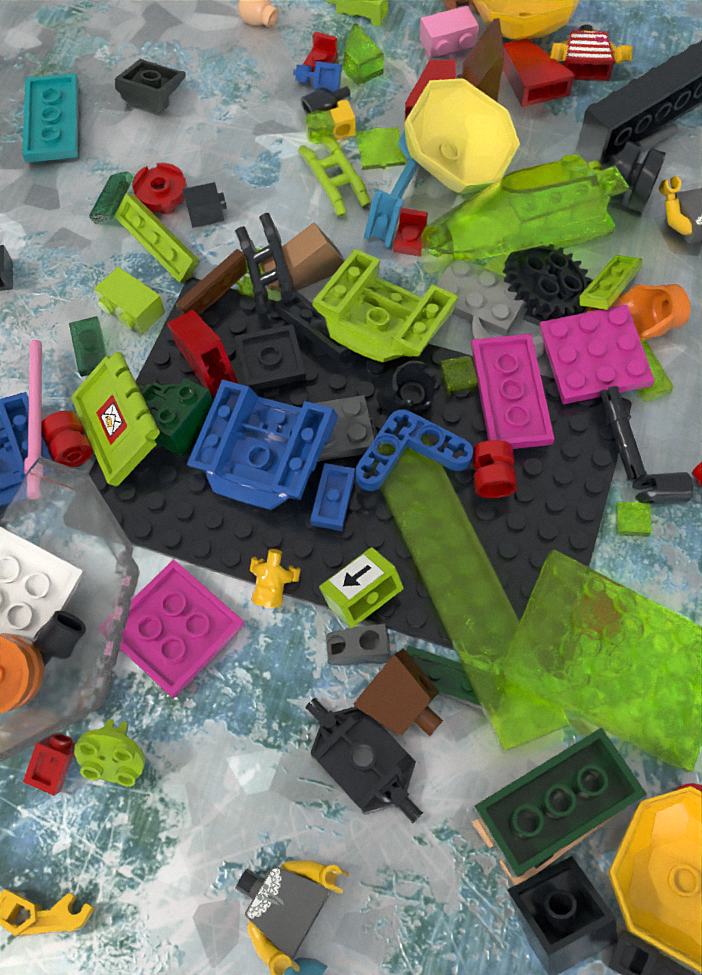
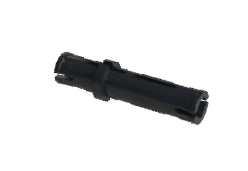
M612 386L608 388L609 391L606 392V389H603L599 394L607 413L606 424L611 426L627 475V481L637 479L638 476L647 474V472L645 471L629 423L631 419L630 412L625 411L619 387Z

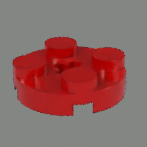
M156 163L157 167L148 169V166L139 170L132 181L134 195L150 211L161 212L165 215L173 213L175 207L180 205L185 199L183 189L188 188L183 172L177 166L169 163ZM162 185L165 186L163 189L160 190L155 189V187H161Z

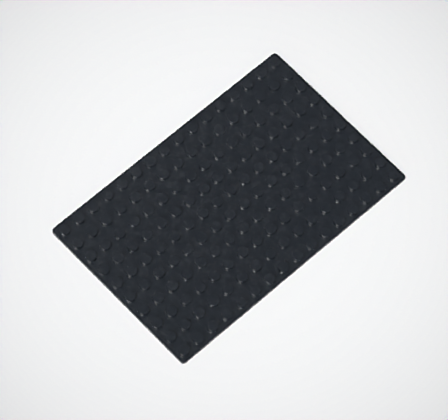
M189 278L176 302L201 280ZM230 288L204 311L200 317L221 339L238 383L246 386L235 336L290 324L274 312L275 303L278 301L268 299L267 311L260 314L255 310L254 294ZM176 302L136 379V382L144 386L147 384L152 385L154 382L162 385L180 384L186 378L204 387L178 349L167 325L168 322L179 317ZM294 328L306 373V380L253 391L258 397L302 408L304 401L318 403L364 395L369 418H372L374 431L372 432L375 439L391 413L379 406L376 400L377 394L390 381L397 367L409 361H421L437 375V382L434 386L432 405L414 414L467 440L472 447L481 442L488 441L473 356L429 343L420 356H402L390 361L380 362L353 351L338 362ZM541 375L554 442L553 445L513 449L515 462L513 468L516 471L517 490L506 497L483 498L475 493L474 473L476 471L473 469L472 460L466 469L455 471L407 447L379 489L374 491L362 489L358 486L355 475L343 531L311 526L310 519L324 463L356 469L364 454L317 462L314 471H311L300 500L289 498L273 510H267L213 492L206 473L187 465L198 439L197 437L182 457L156 442V446L118 486L107 483L96 458L67 515V521L73 526L256 585L257 576L250 571L251 559L256 557L257 560L263 559L265 563L267 562L269 549L282 551L280 565L285 570L288 569V566L301 569L298 582L291 581L284 584L283 595L329 610L331 609L319 586L372 547L395 566L404 589L363 621L375 625L385 624L387 629L554 683L559 680L574 626L571 616L576 609L572 604L583 592L619 450L611 426L606 424L607 413L601 397L563 404L555 379ZM622 398L625 411L630 412L632 406L631 401L629 399ZM403 422L401 425L397 424L395 434L397 438L401 429L408 426L407 422ZM426 434L421 438V441L427 446H434L439 442L438 438L432 434ZM444 442V446L441 452H444L445 447L447 448V442ZM382 444L377 449L384 456H390L396 451L390 444ZM458 450L457 453H453L452 457L458 459L459 456H463L464 452ZM377 462L374 463L371 472H365L366 479H369L371 476L376 477Z

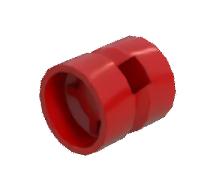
M55 412L42 421L41 434L57 468H75L91 458L93 448L88 437L83 435L84 428L75 412Z
M488 440L473 447L472 464L473 469L476 471L474 473L475 493L483 498H501L511 495L517 490L516 471L513 468L515 463L513 446L511 443L503 440Z

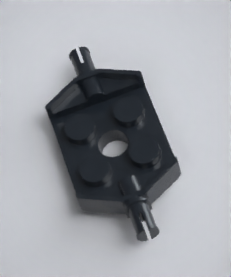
M316 697L312 699V704L309 702L305 708L317 719L320 727L310 752L311 757L323 767L362 810L364 815L395 806L413 824L417 817L419 818L424 813L411 801L407 792L416 761L377 720L356 706L337 712H332L331 710L328 712ZM361 747L368 748L373 753L372 762L363 767L358 766L352 758L355 750Z

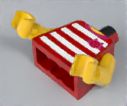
M585 24L578 30L571 31L569 40L553 43L550 58H554L558 62L564 61L563 65L574 74L573 80L609 81L614 64L632 61L633 46L619 45L616 47L609 41L606 32L593 31L591 25Z

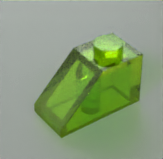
M356 23L352 25L344 49L343 70L348 78L351 77L359 86L383 74L384 53Z

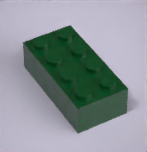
M601 727L474 805L472 811L511 877L516 878L647 794Z

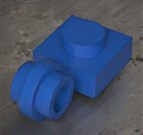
M316 61L315 72H311V66L297 65L296 70H293V75L297 82L310 83V78H314L313 89L317 90L318 88L326 87L332 92L340 89L342 65Z

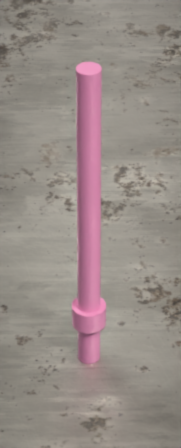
M32 340L30 341L28 457L24 461V473L28 476L27 495L39 497L41 495V476L45 470V461L41 458L42 342Z

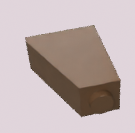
M314 222L282 246L288 269L293 279V292L333 276L345 261L337 246ZM273 257L259 264L264 273L276 268ZM278 280L267 285L272 291L276 288L281 293Z

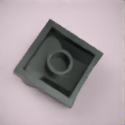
M140 58L114 78L115 89L121 94V98L130 105H139L148 108L152 112H162L169 106V96L185 79L186 72Z

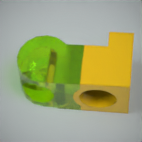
M347 99L337 102V108L324 112L313 111L305 118L306 136L308 141L313 144H322V139L325 136H329L333 140H340L356 135L355 116Z

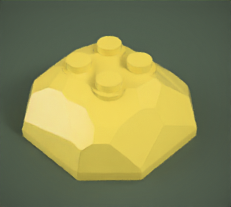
M463 78L430 80L404 123L406 144L410 156L447 188L461 194L497 186L520 145L508 110Z

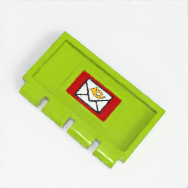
M120 352L114 353L111 357L106 355L71 396L106 481L114 486H118L156 446L155 439L160 434L124 356Z

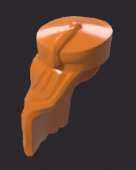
M677 284L660 286L635 285L628 292L620 295L610 306L612 308L628 305L640 341L663 335L669 329L681 328L687 323L690 316L688 295ZM588 307L587 312H592V311H597V310H602V309L593 308V307Z

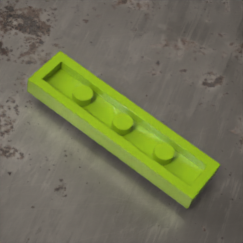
M126 193L115 218L179 283L185 284L193 275L200 260L135 195Z

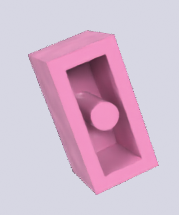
M468 6L422 17L420 20V41L430 59L474 47L477 43L479 25Z

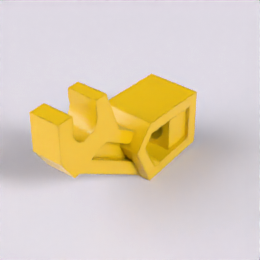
M3 889L0 894V926L13 935L22 937L25 935L63 931L73 933L86 925L95 907L85 903L80 913L75 915L72 912V905L77 896L68 893L51 910L42 911L41 905L13 890ZM22 906H24L26 911H30L31 918L26 919L22 925H18L13 921Z

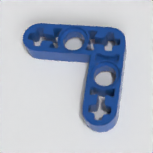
M397 410L390 415L356 467V482L358 486L367 491L379 489L407 447L449 469L462 471L471 463L473 447L467 440L408 410ZM403 422H407L408 426L401 429L397 438L395 436L397 424L401 425ZM426 434H432L438 438L439 442L434 446H427L421 441V438ZM444 442H447V448L445 447L444 452H441L444 446ZM382 444H390L396 451L390 456H384L377 449ZM458 450L464 452L463 456H459L458 459L452 457L453 453H457ZM377 462L376 477L371 476L369 479H366L365 472H371L374 463Z

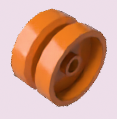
M0 634V714L25 706L36 697L44 680L45 666L40 651L33 646L30 640L17 634Z

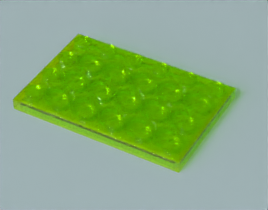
M557 550L550 551L499 676L599 728L602 727L608 733L684 772H693L702 746V627Z

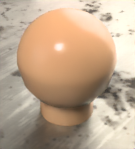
M239 0L238 2L239 15L248 25H265L271 28L277 21L279 10L272 6L270 0Z

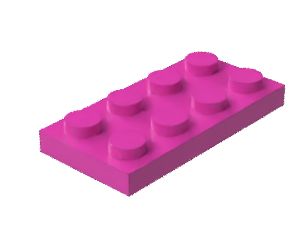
M532 334L473 339L471 350L488 440L507 441L511 443L513 449L553 445L554 435Z

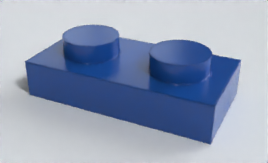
M324 463L310 519L311 526L343 531L356 475L355 468Z

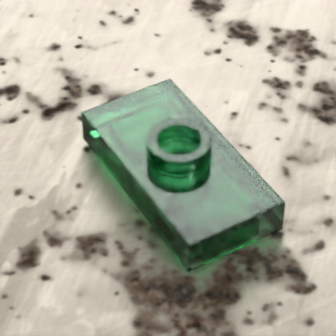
M129 171L110 175L89 214V218L95 224L113 220L134 180Z

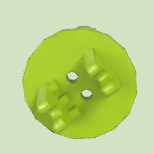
M108 719L101 729L84 732L77 740L74 755L77 762L81 765L80 773L84 778L90 781L101 779L111 783H118L125 787L135 784L137 778L144 770L146 758L138 744L126 736L128 731V723L126 721L121 722L118 728H114V720Z

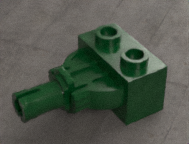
M186 378L180 384L162 385L154 382L152 385L147 384L144 386L136 382L150 410V414L153 416L160 431V434L155 439L156 442L182 457L199 436L214 401L210 391Z

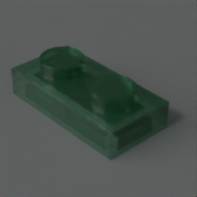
M98 316L69 323L77 367L81 377L90 375L107 355Z

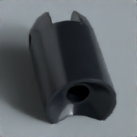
M688 472L645 474L634 480L632 488L636 490L653 488L635 496L639 503L647 505L688 502L693 495V482Z

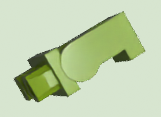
M325 0L327 3L336 5V13L342 15L345 13L349 16L356 14L371 19L372 25L379 27L389 13L388 2L392 3L394 1Z

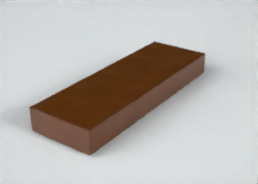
M236 249L176 302L179 316L191 310H194L200 316L248 273L245 254Z

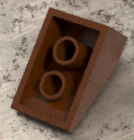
M500 18L493 19L464 60L462 74H457V79H465L496 102H498L504 61Z

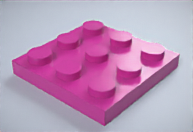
M627 304L612 307L608 310L602 309L540 322L539 330L563 404L601 397L599 392L603 389H606L607 392L609 391L608 388L612 386H618L620 393L653 386L655 380Z
M173 559L101 631L174 700L245 626V623Z

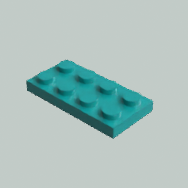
M77 74L25 78L22 148L25 162L78 157L79 80Z

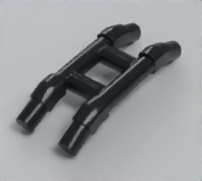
M264 213L259 217L269 245L257 252L246 227L242 226L235 230L240 242L239 245L245 254L253 286L255 310L260 314L267 311L268 292L265 286L278 280L283 300L292 299L294 289L293 279L281 245V237L270 213ZM273 257L276 268L262 275L259 264Z

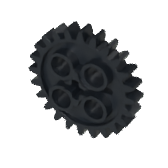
M529 240L527 245L522 242L518 248L514 247L504 263L506 265L502 271L506 274L504 282L511 284L507 289L509 292L517 293L514 300H523L525 302L523 305L524 309L531 306L533 308V315H537L539 311L542 312L545 320L550 315L554 319L582 314L587 306L580 305L579 296L593 281L591 278L585 277L588 270L580 269L579 266L582 262L573 261L572 253L565 255L563 247L556 250L551 242L546 247L542 240H539L537 245L532 240Z

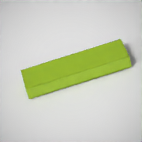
M615 255L579 296L580 305L608 310L642 269V259Z

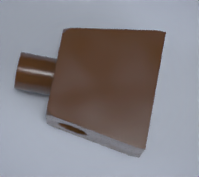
M403 648L390 658L353 703L358 709L401 736L415 723L430 737L444 721L428 707L438 695V689Z

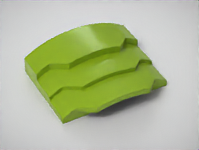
M355 248L312 303L313 307L325 317L330 337L349 349L380 362L390 361L402 356H420L426 345L432 340L439 328L445 324L455 309L458 296L432 284L422 298L378 277L380 259Z

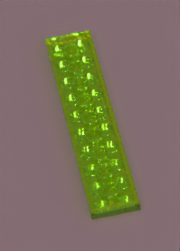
M427 434L424 435L421 441L427 446H432ZM390 444L377 449L384 456H390L396 451ZM407 447L380 488L502 753L567 727L569 721L442 464ZM375 461L374 467H373V469H372L373 472H374L375 477H376V467L378 466V463H377L376 461Z

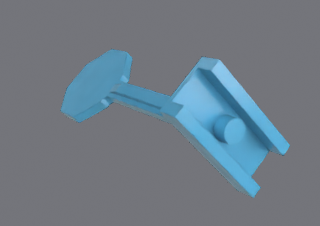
M405 130L398 141V146L409 161L390 194L377 189L373 196L363 237L369 240L372 235L385 241L384 247L386 248L390 247L394 238L404 202L401 198L420 165L410 156L406 144Z

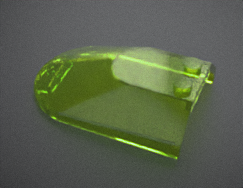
M571 154L563 156L559 161L527 167L507 174L432 221L424 229L421 240L424 250L435 257H440L442 254H452L453 260L481 259L605 232L607 230V214L596 173L581 156Z

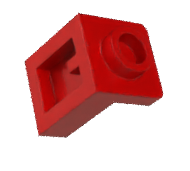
M315 31L312 35L313 47L303 63L305 66L312 67L311 72H315L316 61L335 64L338 59L337 37Z
M401 209L393 252L421 257L427 232V212L415 209Z
M55 733L36 742L23 782L53 796L61 792L71 760L75 757V743H73V739L67 735Z

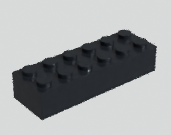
M702 40L690 45L678 55L671 56L658 67L651 68L641 77L631 80L621 89L612 91L599 102L592 103L584 113L576 150L590 162L597 160L603 166L609 162L611 156L624 149L628 140L637 143L702 105Z

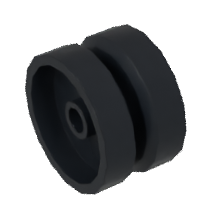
M628 140L611 174L605 200L619 205L624 201L630 189L632 191L628 200V208L642 213L662 168L666 152L652 148L648 151L643 163L640 164L643 146Z

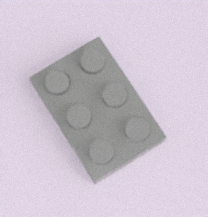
M455 255L436 286L458 296L453 314L471 322L474 316H478L483 327L503 336H507L525 303L523 300H514L517 293L507 290L511 284L504 282L505 276Z

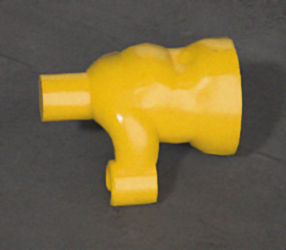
M269 549L267 562L265 563L263 559L257 560L256 557L251 559L250 571L257 576L256 586L251 597V601L254 604L268 608L282 606L284 584L291 581H299L301 571L299 567L296 569L293 566H288V569L285 570L280 565L282 551Z

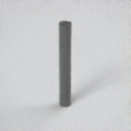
M672 123L637 143L641 144L643 151L678 133V126ZM622 151L609 158L610 164L615 167Z

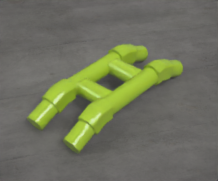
M325 136L322 139V145L331 156L318 160L315 152L305 145L299 147V155L307 163L308 167L311 168L323 187L337 217H342L348 213L337 189L350 183L355 195L358 197L362 208L372 204L363 180L358 176L336 140L331 139L329 136ZM339 165L343 174L329 178L325 169Z

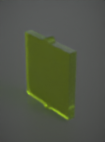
M376 127L374 130L356 132L362 170L375 168L384 170L386 167L405 165V156L398 146L400 139L399 127L383 129Z

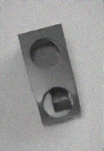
M385 624L354 627L352 629L346 628L345 630L326 634L327 662L330 665L345 666L375 661L381 664L387 663L391 658L389 632Z

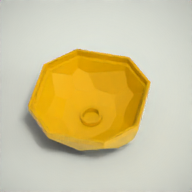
M473 0L487 27L494 18H500L502 37L511 39V42L523 39L544 38L565 26L574 15L581 0Z
M690 786L638 802L609 868L608 875L628 931L702 973V792Z

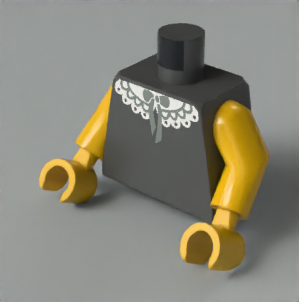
M674 176L670 179L671 188L668 185V180L665 179L660 183L659 191L667 197L664 203L669 226L682 234L688 243L702 242V188L677 192L682 185L680 178Z
M312 860L286 861L280 868L273 865L265 879L248 868L244 871L235 889L252 899L244 914L249 919L247 932L257 955L270 968L271 975H284L288 967H292L299 972V965L292 959L296 956L331 891L338 894L343 893V889L335 884L337 877L341 874L349 876V872L337 865L327 866Z

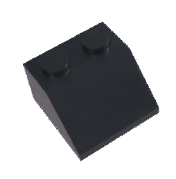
M573 856L507 889V894L529 945L548 975H559L617 942L616 917Z

